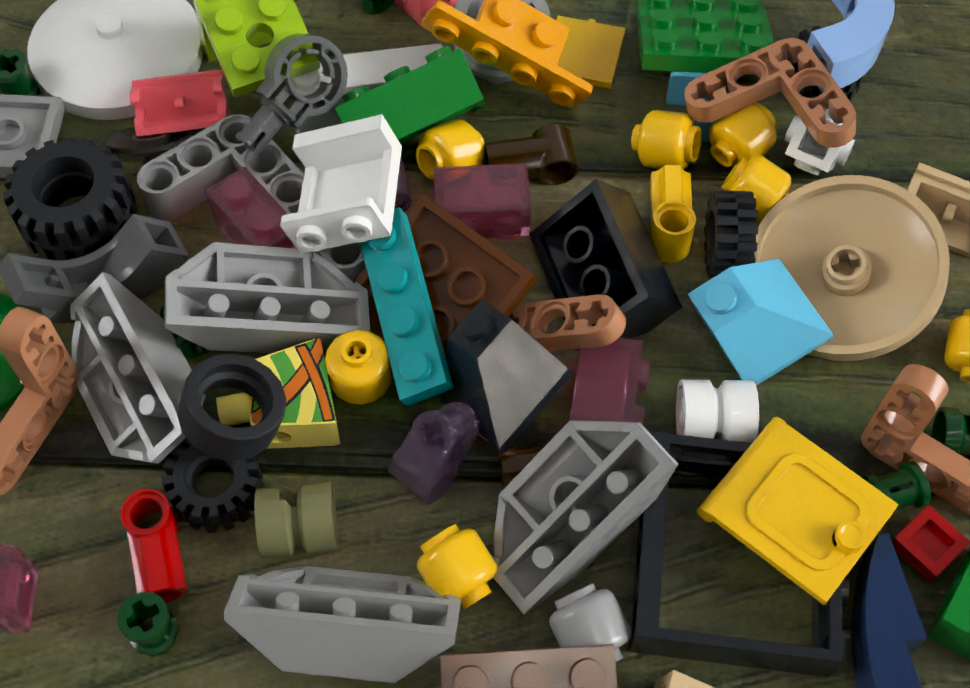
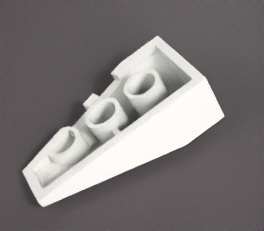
M440 43L342 54L348 72L344 94L364 85H367L369 91L386 83L383 78L386 74L400 67L409 66L410 71L427 64L425 56L443 46ZM320 62V69L294 77L292 82L296 91L300 95L305 96L314 93L322 81L330 83L331 78L323 76V68ZM343 98L328 112L318 116H309L299 129L295 128L297 133L300 134L342 124L335 107L345 103Z

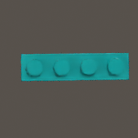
M399 207L394 209L391 236L360 242L399 400L406 406H410L451 390L454 386L409 220Z

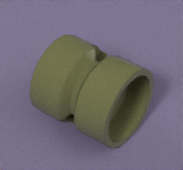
M332 481L302 484L298 493H292L288 486L256 489L254 500L255 528L261 558L293 555L297 546H302L307 553L338 550V519Z

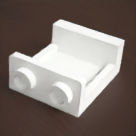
M380 114L296 134L292 149L306 167L298 212L283 215L280 227L301 254L391 236L402 146L384 116Z

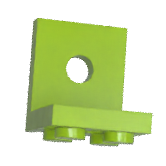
M194 0L205 55L208 62L219 61L234 98L256 91L265 80V66L268 56L278 42L293 34H309L294 0ZM270 42H271V44H269V45L266 46V47L257 48L258 46H261V45H264V44H267V43H270ZM312 43L301 44L293 50L299 51V47L312 48ZM300 52L301 57L297 58L291 66L290 77L294 78L320 69L319 60L313 54Z

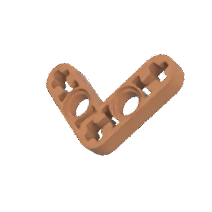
M798 38L779 40L694 79L685 88L684 98L688 115L698 122L709 123L781 91L813 138L820 145L826 147L844 146L856 134V111L854 106L810 46ZM790 61L792 63L798 62V73L795 74L794 67ZM747 74H753L760 78L756 84L751 86H741L736 83L738 78ZM810 85L819 86L825 90L821 95L814 98H806L799 94L801 89ZM724 86L728 87L729 94L726 93V88ZM706 96L708 100L712 101L706 102L702 97ZM829 109V116L836 124L842 123V125L835 126L832 122L826 123L825 111Z
M599 294L520 303L509 316L548 351L610 345L622 335L626 326V317L614 300L607 295ZM558 317H565V321L559 330L546 334L547 326L551 321ZM475 431L481 438H483L485 441H488L483 436H481L477 431Z
M25 307L12 309L0 325V350L25 387L0 423V495L11 490L73 398L80 376L75 363L50 319Z
M918 364L906 365L895 379L863 431L861 442L868 452L897 471L902 463L908 461L917 463L928 479L931 492L970 515V460L923 433V430L948 394L949 388L941 375L926 366ZM913 391V392L919 394V395L921 396V398H919L917 395H915V394H913V393H911V392Z

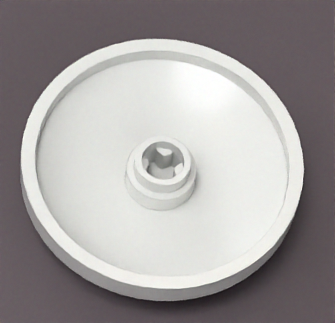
M57 0L36 22L27 48L29 66L42 93L47 97H61L65 111L71 114L99 120H117L136 116L134 104L130 103L132 80L196 73L201 66L204 55L197 15L186 0Z

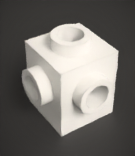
M829 109L825 111L826 123L832 122L835 126L842 125V123L836 124L829 116ZM797 115L793 118L784 138L785 141L789 142L785 154L795 158L793 165L815 175H819L821 170L828 173L834 168L836 163L844 165L855 143V140L852 139L844 146L820 148L814 143L813 136Z

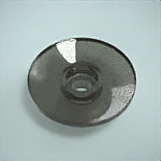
M131 127L109 135L105 138L104 145L110 149L111 153L128 157H140L141 164L145 165L168 150L178 147L182 142L197 133L196 129L136 136L135 127Z

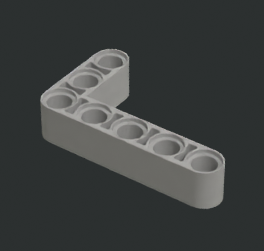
M232 114L146 163L137 174V183L149 214L155 219L166 221L180 217L239 181L287 236L280 227L281 217L298 212L304 174L272 139L259 156L244 146L245 143L238 141L235 135L244 128L251 117L244 114ZM360 242L315 251L337 267L352 282L366 266ZM345 262H353L349 265H341Z

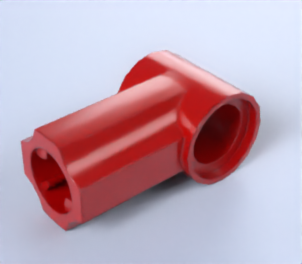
M141 489L132 493L125 499L121 507L120 518L127 530L137 593L153 592L161 596L165 603L177 601L181 596L188 594L178 538L179 521L167 498L159 491ZM154 512L162 513L160 521L155 526L149 529L139 528L141 520L146 515Z

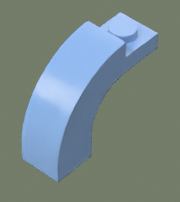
M832 0L844 20L811 32L807 44L840 88L857 81L876 62L893 20L894 0ZM819 87V89L823 93L825 90Z

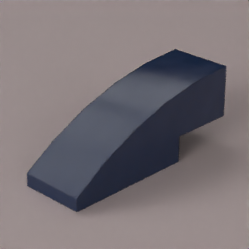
M889 533L879 534L863 555L855 584L851 613V650L857 688H922L910 654L927 639L890 535Z

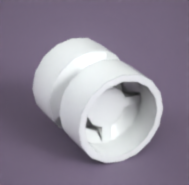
M710 380L679 381L676 395L677 435L718 438L720 440L753 443L757 438L759 399L754 381L724 380L719 388H714Z

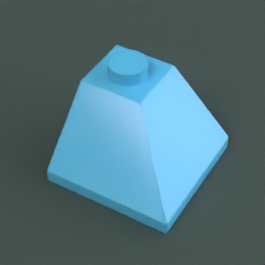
M780 259L729 267L688 293L697 314L741 380L754 381L756 386L834 338L831 330Z

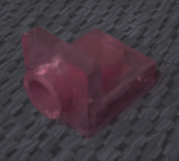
M0 545V627L7 633L29 632L39 569L19 548Z

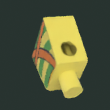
M321 338L312 339L255 359L269 367L282 383L287 398L284 418L276 436L266 449L341 445ZM245 392L216 397L221 424L233 426L250 422L251 426H254L261 421L263 416L261 407L253 397Z

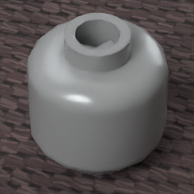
M591 583L554 602L557 610L550 616L549 623L560 647L613 644L615 662L623 658L619 647L630 639L631 629L611 591L607 589L596 590L594 584Z

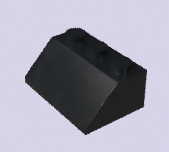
M595 179L529 234L555 299L599 294L607 295L614 300L626 317V326L622 335L613 343L644 335L683 308L631 194L625 190ZM582 348L576 350L582 352L593 348Z

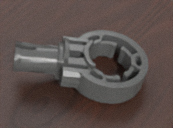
M306 33L293 34L278 42L268 56L265 66V80L255 91L261 97L262 101L260 104L262 106L244 128L235 135L238 141L244 142V146L259 156L284 124H289L299 129L309 116H318L331 110L342 98L348 79L347 65L337 46L326 38ZM312 43V48L299 47V51L293 50L301 44ZM300 52L313 54L322 64L323 76L331 78L330 83L322 81L314 93L305 96L300 95L296 91L290 77L291 66L297 58L301 57Z

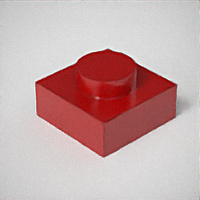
M928 505L892 540L895 552L931 583L970 544V541Z

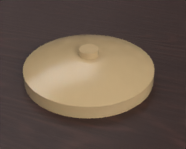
M842 175L820 179L786 195L766 214L758 226V234L756 235V242L758 243L757 252H754L755 263L780 259L834 335L833 339L808 353V355L834 361H858L887 354L916 337L930 323L942 304L947 289L950 265L946 236L939 221L928 206L910 191L897 184L862 175Z

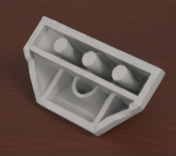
M213 242L189 259L179 269L169 273L164 280L165 329L207 350L274 353L312 339L321 338L324 351L328 349L335 338L345 332L354 330L370 331L368 290L357 282L353 283L337 267L316 252L301 254L298 249Z
M102 272L70 305L71 320H75L71 341L72 360L80 375L77 387L111 456L159 464L186 438L181 431L177 412L186 378L192 370L182 351L177 347L176 340L171 331L165 329V320L114 277ZM203 393L201 396V406H203L204 400L206 398L205 393Z
M570 420L499 494L494 530L493 556L497 565V572L493 578L524 615L529 613L583 572L658 498L678 463L640 422Z
M300 566L273 570L261 576L254 574L239 575L224 609V621L281 671L396 683L455 644L461 598L452 594L441 596L425 582L411 576Z

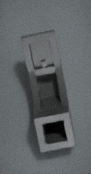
M132 214L114 238L93 253L76 259L62 261L7 253L0 262V274L14 304L40 307L43 315L49 318L51 323H74L75 320H71L70 305L102 272L110 274L137 298L142 300L164 284L165 277L175 269H179L188 259L189 255L171 222Z

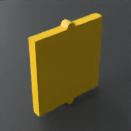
M558 15L556 21L569 27L570 30L557 66L593 86L611 89L626 28L596 23V20L592 18L586 21Z

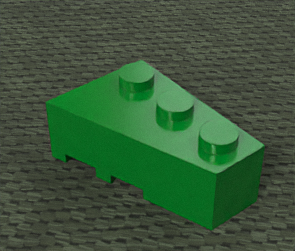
M445 46L425 56L427 64L410 71L409 66H403L386 74L383 77L386 83L369 91L367 85H364L344 94L342 98L345 103L335 107L341 123L382 114L399 143L403 144L432 127L448 122L472 109L477 112L486 108L487 105L461 48L452 51L450 46Z

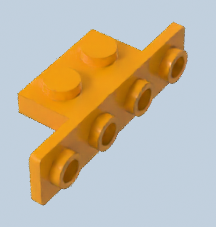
M438 0L422 19L421 27L432 32L436 39L454 44L470 53L476 61L494 66L510 75L516 83L530 86L547 95L553 103L559 106L574 108L591 95L593 85L557 66L570 28L521 0H483L476 19Z

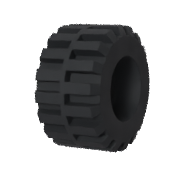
M63 137L62 142L54 143L53 140L43 143L45 146L36 150L33 147L25 153L27 158L24 161L17 160L11 167L15 174L6 176L4 185L7 190L3 192V198L7 206L6 209L18 231L34 254L39 253L42 259H57V261L83 257L106 245L120 231L132 214L137 215L136 200L121 161L116 154H111L110 149L101 143L95 146L92 139L83 138L80 142H76L74 137ZM77 196H85L83 199L72 205L58 207L61 203L70 198Z

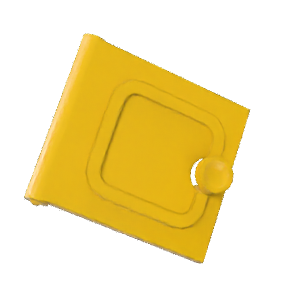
M773 417L697 509V514L706 522L711 523L714 521L821 604L825 605L899 504L793 429L783 419ZM834 532H835V540H836V543H837L836 546H834V544H833V542H832V535H833Z

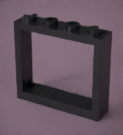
M650 431V434L678 463L675 471L724 477L752 444ZM827 452L840 462V453ZM667 482L658 498L639 516L629 652L829 677L842 663V660H846V643L851 639L849 628L842 626V607L847 605L850 593L848 574L825 605L812 597V647L659 628ZM835 532L832 535V542L834 546L837 545L835 540Z

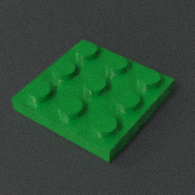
M637 0L636 3L641 70L709 73L774 43L763 0Z

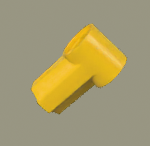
M664 165L661 169L651 172L650 237L661 262L677 263L685 259L689 254L696 223V215L692 210L691 173L685 172L681 165Z

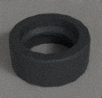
M234 353L214 355L198 363L187 376L180 397L177 416L181 431L193 447L208 456L228 461L249 459L266 450L276 436L284 418L287 398L282 383L269 367L254 358ZM230 387L239 389L253 397L262 409V419L258 424L251 427L236 428L223 425L211 418L203 409L200 403L201 396L211 388Z

